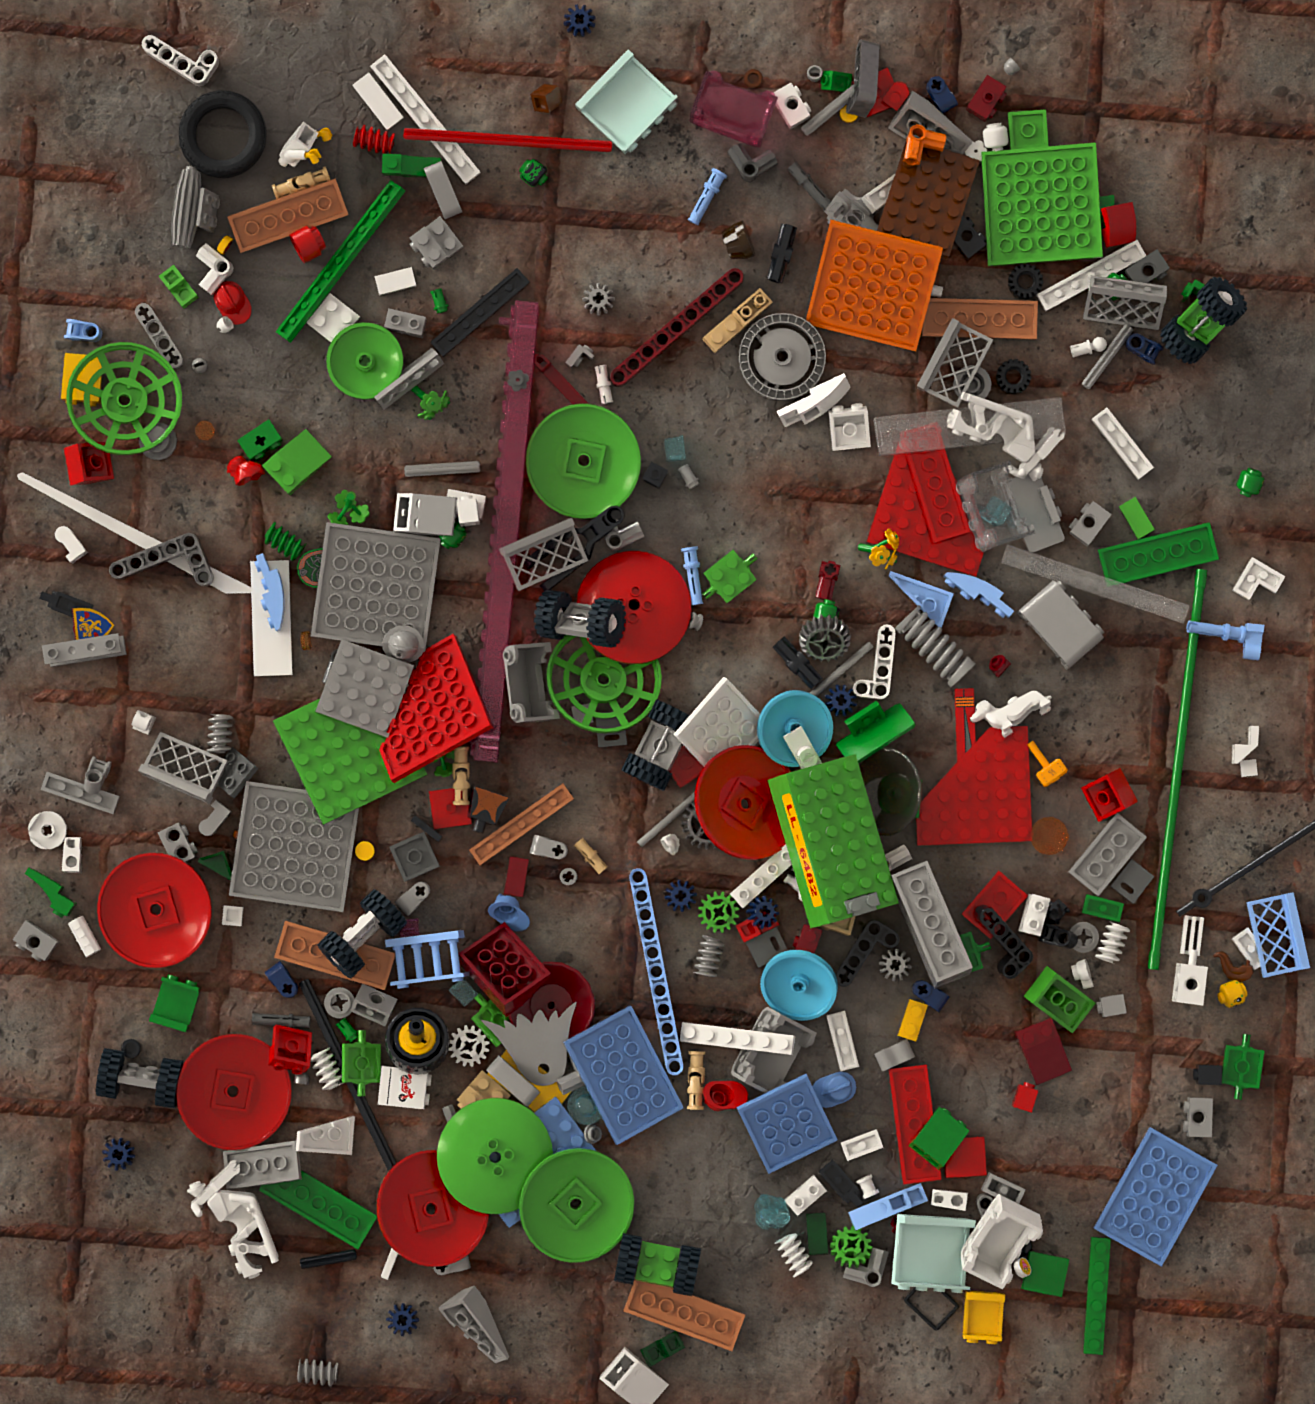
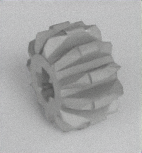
M597 283V289L589 285L591 292L585 290L584 294L588 297L582 298V301L588 302L584 306L585 309L592 307L590 314L597 310V315L600 316V310L602 309L605 314L608 313L606 306L611 309L613 308V305L609 302L615 301V297L610 296L613 293L612 290L605 292L607 290L606 284L600 289V283ZM597 295H601V298H604L599 304L596 303V300L593 301V299L597 298Z
M895 949V955L892 954L891 950H888L889 958L884 954L881 956L886 962H879V965H885V968L880 969V972L888 971L884 976L886 979L892 974V981L896 980V975H898L899 980H903L901 973L908 976L909 973L904 969L912 968L911 965H905V962H909L911 959L908 957L903 960V957L906 955L904 951L898 956L899 949ZM895 959L896 962H900L898 970L894 971L895 968H890V965H892V961Z

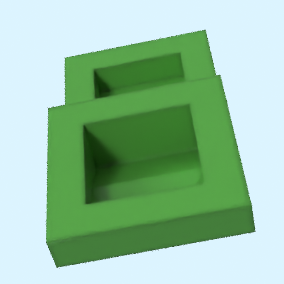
M174 265L159 275L183 309L199 298Z

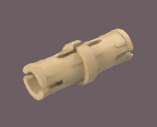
M584 838L574 845L583 855L584 860L589 862L598 874L608 867L597 855L598 852L593 850Z

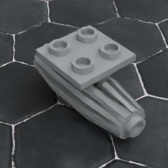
M186 166V169H182L174 196L171 218L172 246L180 248H191L197 226L210 233H214V229L217 226V209L220 206L219 195L201 188V172L192 166Z

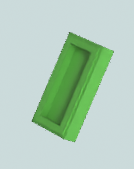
M1136 497L1119 506L1137 540L1155 530Z

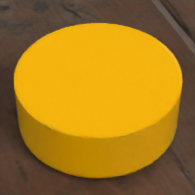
M845 105L839 113L841 120L845 123L856 121L858 116L846 113L847 105Z
M360 842L355 848V854L360 860L367 861L374 856L375 849L370 842Z

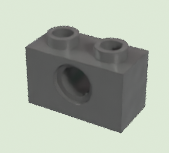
M1158 249L1125 269L1123 273L1129 281L1151 284L1150 282L1157 278L1159 281L1167 276L1166 272L1170 267ZM1149 267L1152 270V275H1144L1143 268Z

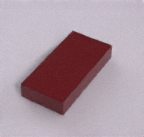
M510 856L504 890L505 895L523 897L529 859Z

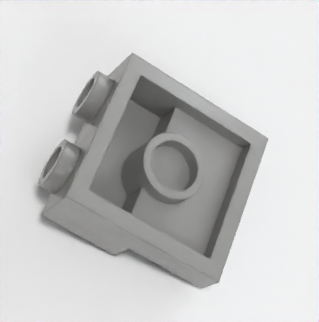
M441 216L410 237L411 243L409 244L415 253L418 251L423 256L421 260L427 268L431 266L433 270L464 247Z

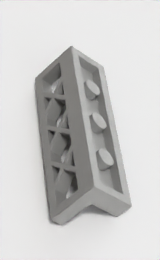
M433 348L428 350L403 369L401 376L374 396L383 410L444 365L438 353Z

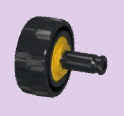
M424 1008L404 1010L397 1014L387 1027L385 1047L388 1057L395 1067L408 1074L419 1075L434 1071L444 1062L449 1051L450 1039L447 1026L443 1019L431 1010Z

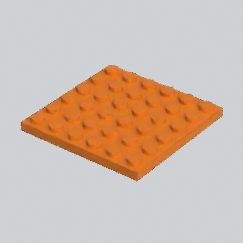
M830 220L806 321L815 327L916 351L943 247Z

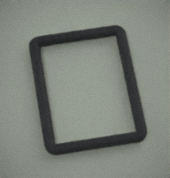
M916 1287L904 1299V1302L936 1331L959 1308V1304L946 1292H941L955 1307L935 1326L908 1301L917 1291Z

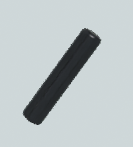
M355 1249L302 1258L300 1259L301 1269L352 1261L357 1259V1253Z

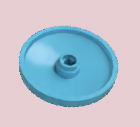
M792 690L775 696L765 705L758 719L757 736L761 748L772 760L781 765L800 767L783 736L802 726L817 755L820 757L828 748L833 735V720L829 709L818 697L806 691Z
M789 950L777 954L766 964L761 976V991L765 1001L773 1010L793 1020H812L824 1015L834 1004L838 992L837 978L831 966L818 955L808 951Z

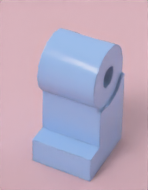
M1245 624L1246 636L1243 642V659L1259 660L1265 625Z

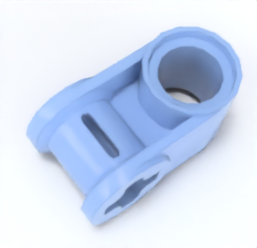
M74 319L66 320L68 326L64 339L97 342L102 338V330L96 324ZM96 328V335L89 337V330Z

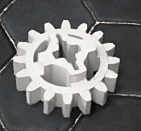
M464 1025L463 1031L457 1028L458 1034H451L454 1040H450L452 1047L449 1048V1051L454 1052L451 1058L457 1057L456 1063L463 1061V1066L465 1067L467 1062H469L470 1066L473 1067L474 1061L480 1064L479 1058L486 1059L484 1052H489L490 1049L485 1048V1046L490 1044V1041L484 1040L487 1036L485 1034L481 1035L480 1029L475 1031L474 1025L471 1029ZM466 1033H473L478 1037L474 1039L469 1038ZM460 1038L462 1041L461 1046L456 1049V1042ZM465 1041L469 1043L477 1041L472 1046V1051L469 1049L461 1051L466 1045ZM482 1043L481 1052L478 1054L476 1051L477 1045ZM463 1053L470 1054L472 1059H466L460 1055Z

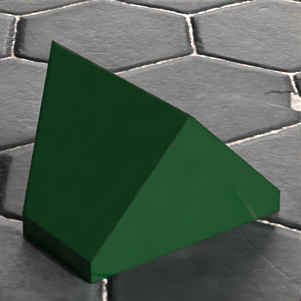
M221 851L199 858L198 862L231 880L232 865L228 851Z

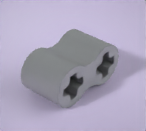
M908 1039L874 1053L881 1071L890 1069L915 1057Z

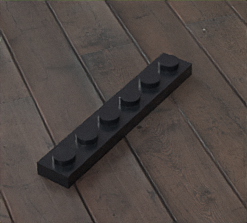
M516 268L430 343L442 357L446 356L530 282Z

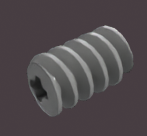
M210 714L214 717L208 719V721L214 725L208 727L209 730L213 731V733L208 734V737L213 740L207 742V745L212 746L207 752L226 754V751L231 750V747L227 746L226 743L232 742L231 739L226 737L232 734L227 728L233 726L227 720L233 719V716Z
M702 935L706 942H700L704 949H699L698 952L703 956L696 958L701 964H695L694 967L699 971L693 973L717 977V974L712 970L719 969L715 962H720L721 959L716 955L723 953L718 947H724L725 944L720 939Z
M305 1359L303 1364L299 1360L298 1383H301L303 1378H305L306 1384L312 1379L314 1385L320 1380L322 1386L328 1381V1385L331 1387L334 1382L336 1383L339 1364L336 1362L334 1368H332L331 1362H328L325 1367L322 1360L318 1366L314 1359L311 1365H309L308 1359Z

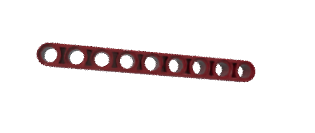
M732 268L618 365L610 375L612 384L616 387L626 385L734 292L743 282L742 271ZM731 274H738L740 280L734 283L730 281L729 277ZM723 286L726 292L723 295H718L715 292V288ZM707 298L711 301V305L705 308L700 304L701 300ZM694 311L697 317L694 320H689L686 317V313ZM679 323L682 326V330L674 332L671 329L672 325ZM659 336H666L668 342L665 345H661L657 342V338ZM650 348L654 353L651 357H645L643 350ZM630 361H637L639 367L635 370L628 367ZM622 373L625 378L622 382H616L614 375Z

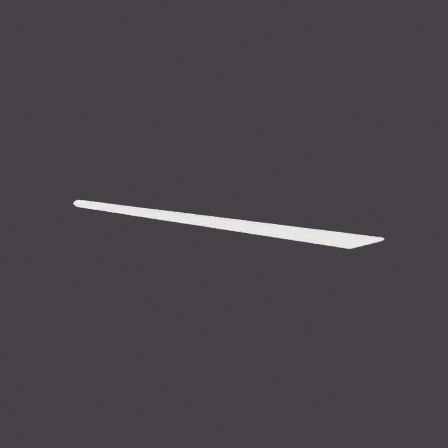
M25 473L17 475L18 479L144 549L162 543ZM170 546L167 549L169 554H174L177 551ZM157 551L152 552L153 554L159 557V553ZM185 555L168 561L193 575ZM194 558L192 559L194 565H199L201 563L200 561ZM210 567L214 576L211 586L224 593H251L250 586ZM202 573L199 579L207 582L209 579L208 573Z

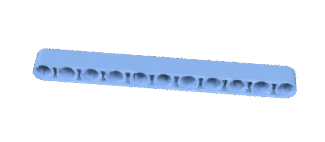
M636 868L631 871L629 879L665 1065L669 1074L678 1075L683 1070V1061L647 875L644 870ZM637 871L642 872L644 875L643 881L639 883L635 882L632 878L633 874ZM640 890L647 893V899L643 902L638 901L636 898V894ZM643 909L651 912L649 920H642L640 918V912ZM651 928L654 930L655 935L652 939L644 937L643 932L645 929ZM650 947H655L658 950L656 958H650L647 955V950ZM654 966H659L662 969V974L659 977H654L651 974V969ZM658 985H662L666 989L665 994L662 996H658L654 992L655 987ZM661 1004L669 1006V1012L666 1015H662L658 1011V1007ZM665 1023H670L673 1026V1031L669 1034H665L662 1031V1026ZM669 1042H674L677 1046L676 1051L673 1053H669L665 1049L666 1044ZM672 1061L680 1063V1069L676 1072L671 1071L669 1068V1064Z

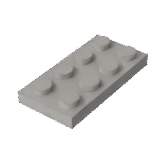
M1116 813L1068 873L1096 896H1099L1147 837L1120 814Z
M296 1141L223 1151L224 1168L232 1160H237L235 1162L237 1163L236 1165L240 1164V1172L226 1183L227 1190L302 1180L299 1151H296Z

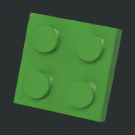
M1046 110L1007 113L1010 150L1049 146Z

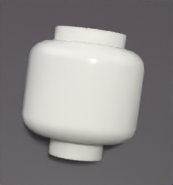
M1001 123L986 125L987 128L983 130L985 147L992 148V151L1003 150V146L1009 143L1007 127L1002 126Z

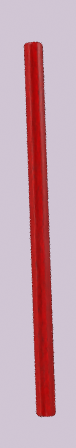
M405 128L403 133L404 139L599 152L612 151V141L414 128Z

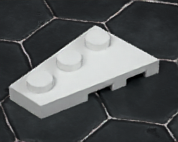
M355 1116L297 1131L296 1151L352 1155Z

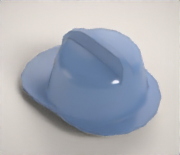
M499 894L495 902L488 908V913L492 918L501 924L505 922L512 931H523L529 927V917L520 909L518 900L512 896Z
M842 1071L822 1077L812 1086L821 1106L824 1108L844 1103L850 1100L856 1092L854 1078Z

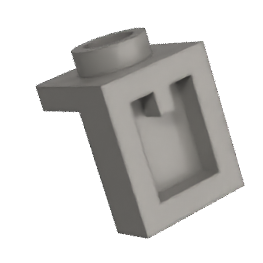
M579 344L565 362V365L571 369L574 366L578 367L584 359L581 357L583 354L590 360H593L594 355L592 353L594 351L586 345L582 347Z

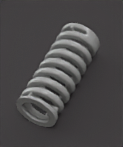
M918 605L894 629L899 634L909 630L905 636L907 642L917 637L912 643V648L917 649L923 645L919 651L920 656H925L932 651L926 658V662L930 664L938 659L933 666L934 671H938L946 666L941 672L940 677L943 679L947 677V683L952 687L976 663L968 656L958 661L963 655V650L958 649L952 653L956 647V643L953 641L944 646L949 640L948 634H944L937 639L942 632L941 627H936L929 632L935 625V621L930 619L923 624L928 617V613L923 612L920 614L921 606Z

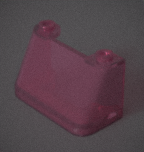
M706 71L691 109L689 121L696 126L742 143L761 147L778 97L768 90L759 94L723 82L724 79L719 72Z

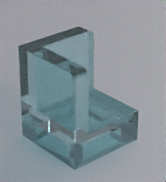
M683 435L664 440L667 462L686 460Z
M993 496L986 508L980 510L978 515L996 527L1005 522L1012 508L996 496Z
M463 977L464 981H458L449 991L463 1006H466L479 993Z

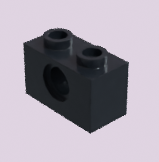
M962 215L953 244L968 261L986 247V238L981 232L977 233L973 228L975 225L969 217L965 218ZM967 232L971 235L972 239L964 241L961 234Z

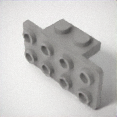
M1027 474L1024 479L1015 477L1003 483L1030 553L1064 541L1065 537L1059 524L1061 521L1060 517H1062L1059 506L1055 507L1052 488L1048 489L1047 485L1044 486L1042 478L1032 481Z

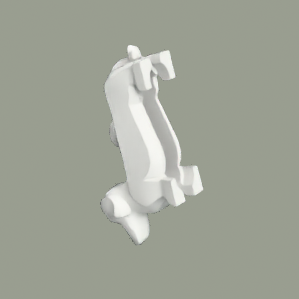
M1030 691L1019 698L1017 696L1012 697L1003 708H995L988 701L983 700L976 705V712L972 715L970 721L975 723L985 719L993 728L1001 729L1002 735L1005 738L1013 733L1010 727L1021 723L1032 711L1040 709L1039 713L1041 716L1051 710L1049 705H1051L1050 699L1052 697H1044L1038 691Z

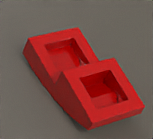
M747 919L735 926L743 942H746L780 924L777 920L776 923L771 922V927L767 928L764 926L763 929H760L759 923L754 927L752 925L754 920L748 921Z

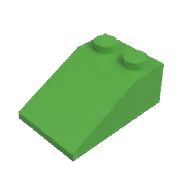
M305 429L262 466L289 495H292L332 456Z
M1048 966L1045 967L1024 995L1026 999L1071 1033L1076 1030L1096 1004Z

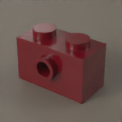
M987 75L968 104L966 111L986 122L987 118L992 119L997 111L994 107L998 102L1002 103L1007 95L1004 92L1007 86Z
M803 924L800 936H795L792 946L795 947V950L808 951L814 954L823 930L815 927L810 928L809 925Z

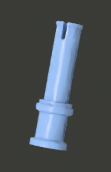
M712 168V174L708 182L704 183L705 189L688 218L690 222L699 225L715 194L719 193V187L723 180L728 177L715 168Z
M698 546L681 549L685 561L683 567L687 569L691 605L703 604L698 573L700 562H698L696 551Z
M1189 620L1186 627L1187 633L1217 636L1225 641L1231 639L1243 643L1246 636L1245 626L1234 627L1227 623L1214 625Z

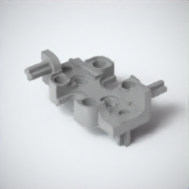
M844 189L836 194L824 212L828 215V224H830V220H835L877 231L878 225L874 221V216L879 210L872 214L862 201V197H855L848 190Z

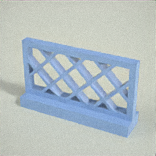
M1294 892L1246 902L1263 978L1310 968ZM1278 899L1281 900L1282 904L1279 913L1270 908L1273 901ZM1260 904L1265 907L1260 917L1254 913L1252 905ZM1268 910L1277 915L1272 924L1263 919ZM1279 917L1286 922L1283 932L1274 927ZM1260 922L1269 926L1264 936L1257 929ZM1272 929L1281 934L1276 943L1267 938ZM1283 936L1290 940V946L1287 951L1278 945ZM1265 940L1273 945L1269 954L1262 951L1261 946ZM1276 948L1285 953L1280 962L1271 957ZM1287 955L1294 959L1295 967L1288 968L1282 964ZM1270 959L1278 965L1273 972L1267 973L1265 965Z

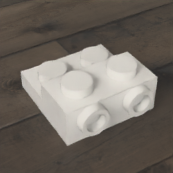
M856 403L852 404L851 408L837 405L833 406L832 410H828L833 451L871 447L868 410L866 406Z

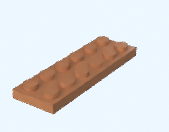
M336 178L229 215L227 218L240 253L285 238L305 226H308V228L316 227L347 216L348 212Z
M930 298L922 327V337H943L950 321L954 318L961 324L991 339L1037 340L1038 301ZM960 329L957 335L958 338H970L967 331Z
M285 921L274 958L386 990L395 959L394 952L363 944L356 952L362 958L365 966L350 979L342 974L317 946L328 933Z
M634 1280L623 1310L629 1314L729 1351H733L745 1318L743 1313L695 1295L687 1296L673 1293V1288L636 1280Z

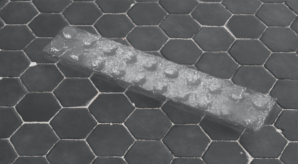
M1061 397L1001 404L1027 413L1032 417L1034 439H1041L1051 427H1054V430L1061 429L1058 436L1063 432L1064 436H1066ZM957 408L956 410L961 411L963 421L970 426L972 421L969 408ZM985 408V424L996 414V411ZM953 409L874 418L879 456L1004 443V440L998 433H995L990 440L981 439L980 442L969 439L970 435L966 433L963 436L952 433L953 429L947 427V418Z

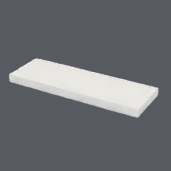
M289 560L267 561L270 571L274 569L279 570L284 589V619L281 630L278 632L275 628L271 629L267 619L270 617L268 610L264 611L261 604L262 594L269 592L268 589H264L261 579H264L263 574L257 571L255 561H250L254 676L293 675Z

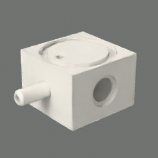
M1190 950L1188 964L1176 963L1172 995L1173 1002L1195 1005L1204 1004L1208 967L1196 965L1197 950ZM1189 979L1193 981L1191 989H1188L1186 986Z

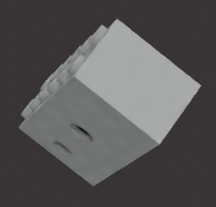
M928 861L891 875L898 904L934 989L970 975L973 969Z

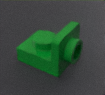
M823 71L821 90L846 91L851 87L852 74Z

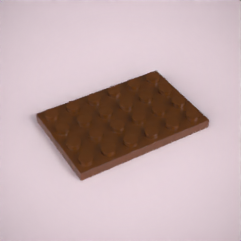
M906 142L877 231L943 247L941 258L948 260L980 160L943 149L941 152L923 147L920 164L912 166L903 161Z

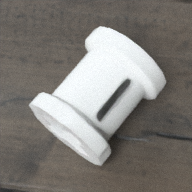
M872 1174L856 1181L863 1191L864 1199L879 1193V1190L875 1188L872 1181Z

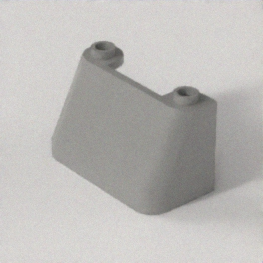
M551 642L510 645L503 652L510 716L516 723L544 722L560 719L559 711L550 706L552 701H546L542 675L541 663H546L547 659H544L546 653L552 652Z
M766 1007L760 1013L751 1031L795 1036L793 1055L741 1049L732 1066L731 1073L744 1083L767 1093L786 1083L784 1078L801 1046L803 1048L811 1046L815 1041L817 1033Z

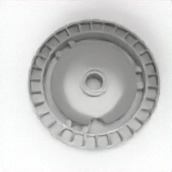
M776 313L759 319L745 333L739 349V366L747 384L761 396L777 401L796 399L808 393L809 389L814 388L821 378L826 362L825 345L816 328L802 317L788 313ZM774 325H790L796 327L799 330L803 331L809 337V339L812 342V345H808L807 341L803 338V336H801L794 330L787 328H777L770 331L768 327ZM764 330L766 334L761 337L759 333ZM755 338L762 346L760 349H754V364L760 376L765 379L764 384L756 378L749 363V350ZM811 349H815L816 356H811ZM778 353H785L788 359L784 362L777 359ZM810 361H815L811 375L802 384L791 389H778L780 385H790L800 380L806 374ZM768 382L775 384V388L768 387Z

